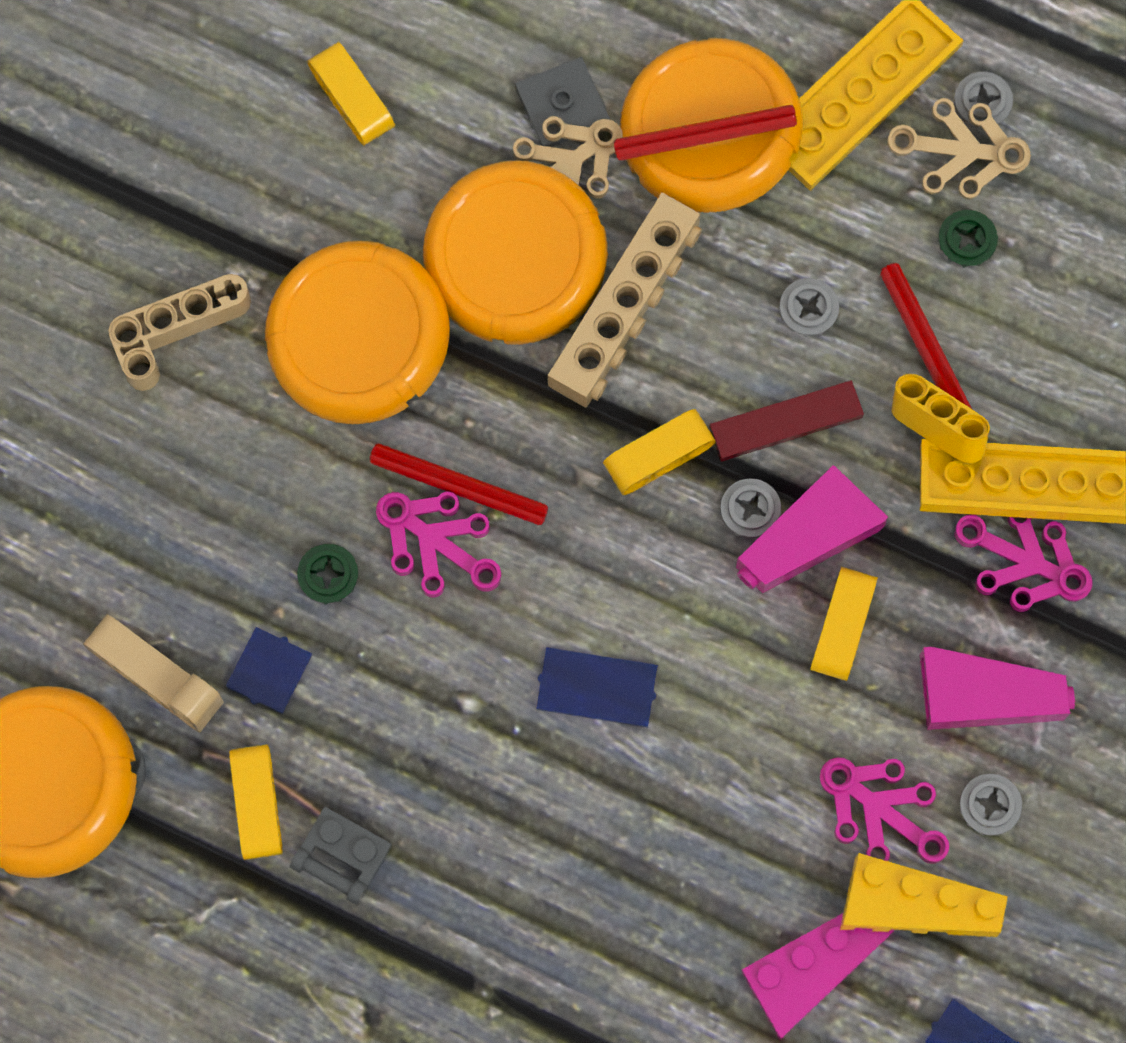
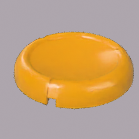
M709 38L708 40H692L679 44L656 57L634 80L624 100L621 112L620 127L623 137L785 105L794 106L797 125L626 159V162L631 172H636L639 176L640 184L656 198H659L663 192L697 212L706 213L721 212L746 205L763 196L783 178L791 166L789 158L792 153L797 154L802 138L803 115L797 91L786 72L773 58L747 43L725 38Z
M530 161L497 162L478 168L465 175L453 184L445 196L439 200L427 224L423 244L424 268L437 283L444 297L449 318L463 330L490 342L496 339L504 340V343L509 345L534 343L550 338L571 326L586 312L594 301L603 282L607 266L608 247L606 232L598 217L599 212L590 197L576 182L565 174L543 164Z
M347 241L333 244L312 253L299 262L277 288L268 309L265 325L268 359L272 371L284 391L293 401L311 414L325 420L343 424H365L389 418L408 408L409 406L406 402L413 396L417 395L420 398L431 386L443 365L450 334L447 306L437 283L430 273L419 262L403 251L372 241Z
M57 686L30 687L0 698V868L4 869L8 874L25 878H47L76 870L96 858L109 846L122 829L129 815L137 782V774L131 772V762L135 761L132 744L119 720L111 711L95 699L81 692Z

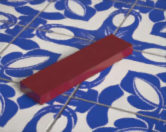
M850 380L711 423L709 429L716 441L715 446L722 462L861 419L864 416V412L853 382Z

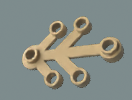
M941 98L934 103L932 115L937 121L944 122L957 140L919 136L908 125L894 127L887 139L888 148L893 154L898 156L909 155L913 150L956 156L937 171L928 172L924 176L922 187L926 193L931 195L941 192L948 180L976 159L990 160L992 162L977 175L967 176L959 184L958 190L960 195L965 199H974L979 195L983 186L1002 172L1017 174L1023 171L1028 166L1031 158V152L1026 142L1017 137H1007L992 118L989 106L984 103L973 105L968 113V118L972 125L983 128L994 145L979 144L956 114L953 102L947 98ZM940 104L948 105L950 114L948 116H940L937 113V106ZM983 109L987 115L984 121H977L973 116L974 110ZM899 135L906 136L909 141L908 146L899 148L895 144V138ZM1007 150L1017 152L1018 160L1011 163L1006 160L1005 152ZM931 176L937 177L940 180V187L937 189L929 188L927 179ZM967 181L974 182L977 187L976 192L973 194L966 193L963 189L964 183Z
M552 116L543 123V135L547 140L558 141L561 138L585 143L575 150L534 145L533 141L529 138H519L515 141L513 155L516 160L555 163L551 168L565 174L578 185L582 163L595 155L593 175L587 181L586 190L592 198L600 199L607 194L609 182L606 177L609 157L615 153L614 140L623 138L621 127L609 119H601L594 122L590 127L564 124L560 118ZM551 124H557L561 130L557 134H551L547 131V127ZM606 131L612 135V139L603 142L599 139L598 135ZM521 145H527L531 148V152L528 155H521L517 149ZM595 181H600L604 184L605 188L600 192L592 190L591 184Z

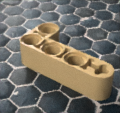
M234 274L224 275L113 319L108 330L109 337L130 386L136 390L145 391L153 388L159 381L160 372L152 350L244 315L251 305L250 294L244 279ZM234 291L238 298L231 300L228 293ZM214 297H216L219 304L217 308H215L212 300ZM200 303L207 306L206 310L200 315L189 313L190 308L195 304ZM161 317L172 319L170 325L166 328L159 329L154 327V323ZM129 330L137 332L136 337L132 341H119V337L123 332ZM141 363L150 365L147 373L140 376L132 374V370L136 365Z
M108 614L83 643L96 657L199 733L224 703L221 695L207 682L195 674H188Z

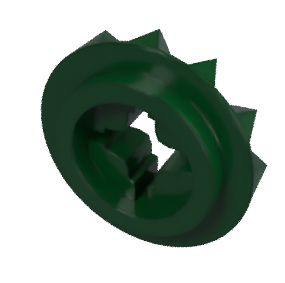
M960 210L951 214L942 223L938 234L940 251L944 252L949 262L960 264L963 268L974 265L979 267L983 262L992 257L998 243V234L993 222L986 215L974 210ZM976 229L973 242L977 246L968 244L960 249L962 238L958 234L961 233L966 236Z
M321 544L311 548L302 557L297 570L298 582L303 592L310 600H315L325 605L341 602L354 591L357 579L359 578L357 563L352 554L345 548L335 544ZM328 560H331L333 571L343 576L332 578L331 583L328 584V589H326L323 577L317 576L318 572H324L326 566H328Z

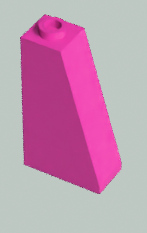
M833 465L738 557L736 568L739 571L737 576L750 589L757 587L764 593L876 534L885 526L888 516Z
M924 647L919 655L927 730L1064 721L1070 714V709L1075 708L1074 689L1072 686H1067L1066 675L936 647Z

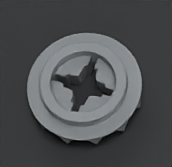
M976 72L965 77L956 89L954 106H956L959 112L960 119H965L970 123L968 113L972 106L975 105L973 101L978 99L980 89H982V94L985 95V98L988 100L992 99V102L988 105L992 112V118L997 124H1002L1013 106V94L1007 82L1000 76L990 72ZM976 109L973 112V116L977 121H984L987 117L983 109Z
M813 278L800 279L790 284L783 292L779 304L781 320L788 325L791 332H798L805 337L816 334L822 335L834 325L839 313V301L834 290L825 282ZM818 297L815 310L819 314L809 313L801 318L803 307L799 302L809 304Z
M743 479L735 482L726 490L722 497L720 511L725 526H728L736 536L741 535L753 539L761 536L780 517L781 502L776 491L766 482L758 479ZM758 496L757 510L761 512V515L752 514L750 518H747L746 522L743 521L744 508L740 504L749 505Z
M984 774L972 779L964 788L960 799V812L967 826L979 832L980 835L998 836L1012 829L1018 822L1022 812V799L1017 787L1007 778L997 774ZM995 790L996 804L1006 811L994 810L986 820L985 807L975 800H987Z

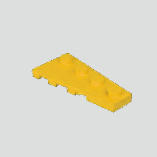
M858 853L854 860L840 930L870 928L872 931L880 932L911 930V933L927 934L929 931L947 932L948 935L997 937L1002 930L1008 896Z

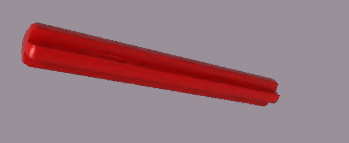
M785 105L618 138L614 140V150L618 160H626L794 127L797 125V117L794 106Z
M892 263L881 269L880 276L935 385L971 408L900 265Z
M380 443L375 444L371 451L370 462L373 465L441 490L452 492L460 497L537 525H542L547 517L548 506L541 502Z

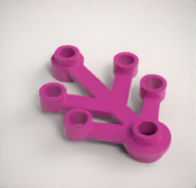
M443 492L438 497L411 501L402 493H388L378 501L376 515L380 524L390 529L394 554L391 558V566L397 575L406 576L414 569L413 557L407 552L406 528L419 539L424 573L421 586L426 596L431 598L438 597L445 588L444 580L438 571L436 551L470 574L472 584L478 590L488 592L498 587L501 581V570L495 561L491 559L476 560L447 539V537L467 534L474 538L485 537L489 532L490 525L488 518L484 514L475 513L466 519L426 524L416 516L439 512L446 517L455 515L459 510L457 495L452 492ZM452 499L455 505L452 509L446 510L441 507L442 501ZM394 506L402 509V514L396 518L388 515L389 509ZM476 520H481L485 523V528L482 531H475L471 528L472 523ZM399 558H407L410 561L409 566L405 569H399L395 564ZM488 571L492 573V581L489 583L481 582L479 575L482 572ZM431 579L440 582V587L435 591H430L426 588V583Z
M965 515L958 521L954 535L960 545L968 548L979 545L1016 563V565L1001 570H985L981 572L975 582L979 593L991 595L999 586L1037 574L1051 580V582L1032 589L1019 587L1013 591L1010 597L1011 607L1018 612H1025L1036 602L1058 595L1067 601L1075 602L1084 599L1091 591V574L1084 566L1074 563L1065 540L1066 529L1060 522H1049L1042 531L1044 543L1053 548L1058 563L1057 566L1044 559L1031 524V518H1026L1025 522L1018 523L1013 517H1007L1009 525L1017 530L1024 549L987 532L985 522L976 515ZM972 528L976 532V537L973 539L966 538L963 535V529ZM1048 529H1057L1060 532V538L1056 540L1051 539L1047 533ZM983 577L991 578L994 581V587L985 588L981 584V579ZM1075 578L1079 583V588H1069L1066 584V579ZM1016 595H1026L1029 603L1027 605L1018 604L1015 598Z
M838 757L828 760L823 765L819 776L820 783L827 793L834 796L838 822L834 834L840 843H852L859 833L857 824L852 821L851 796L863 805L869 845L865 855L871 856L873 849H881L885 855L884 860H889L890 851L884 844L881 820H883L917 846L918 856L924 862L936 864L946 857L949 852V842L944 834L938 831L925 833L891 807L913 803L919 807L931 805L936 797V791L930 783L921 782L911 788L871 792L860 783L883 779L890 784L899 782L905 773V767L898 759H888L884 764L855 767L851 761ZM888 765L897 766L900 771L899 776L895 778L888 776L886 767ZM836 771L842 772L846 777V781L843 784H836L832 780V773ZM918 789H927L931 795L928 801L920 800L917 797ZM843 825L851 826L854 831L853 836L850 838L842 837L839 832L840 827ZM928 842L936 843L939 848L938 854L929 855L925 850V844Z

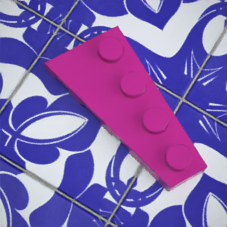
M842 913L743 968L741 972L779 1040L895 930H890L889 932L872 931L870 928L840 930Z

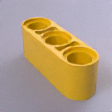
M340 42L333 44L307 60L313 76L363 146L395 127L389 111Z
M906 374L898 378L895 384L891 409L893 416L898 421L961 462L975 463L983 458L990 431L988 420L917 374Z
M692 409L615 451L603 461V464L621 494L627 495L707 451L716 441L698 411Z
M841 566L810 670L844 681L848 680L878 577Z
M269 745L229 750L243 860L283 854Z

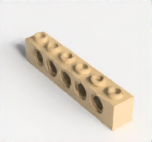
M663 192L660 194L549 372L548 387L587 408L592 398L596 401L599 400L608 384V381L605 380L606 375L611 368L617 370L626 356L627 350L624 349L627 341L630 337L636 339L646 323V320L642 318L649 306L655 309L665 292V289L661 287L668 276L671 278L676 276L684 260L680 257L686 246L693 248L702 232V228L699 227L700 213ZM660 236H669L674 240V243L671 246L664 247L655 240ZM641 266H650L656 273L650 277H643L636 270ZM623 296H631L637 301V304L627 308L621 306L618 300ZM605 326H611L618 331V334L613 338H605L598 331ZM585 357H594L599 361V365L593 369H586L579 362Z

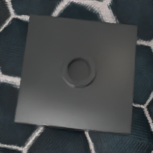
M582 56L515 83V90L541 146L554 147L570 140L561 138L558 141H549L544 137L543 123L549 117L555 116L560 118L564 124L590 127L594 122L601 119L611 120ZM551 124L547 127V131L551 134H557L561 130L557 124Z

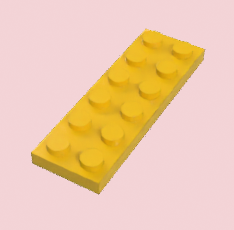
M902 0L799 98L803 115L802 138L797 154L792 153L789 158L791 166L788 171L811 191L961 48L964 40L920 0Z
M921 439L920 511L1126 524V451L987 443L985 455L981 460L975 463H964L927 439Z

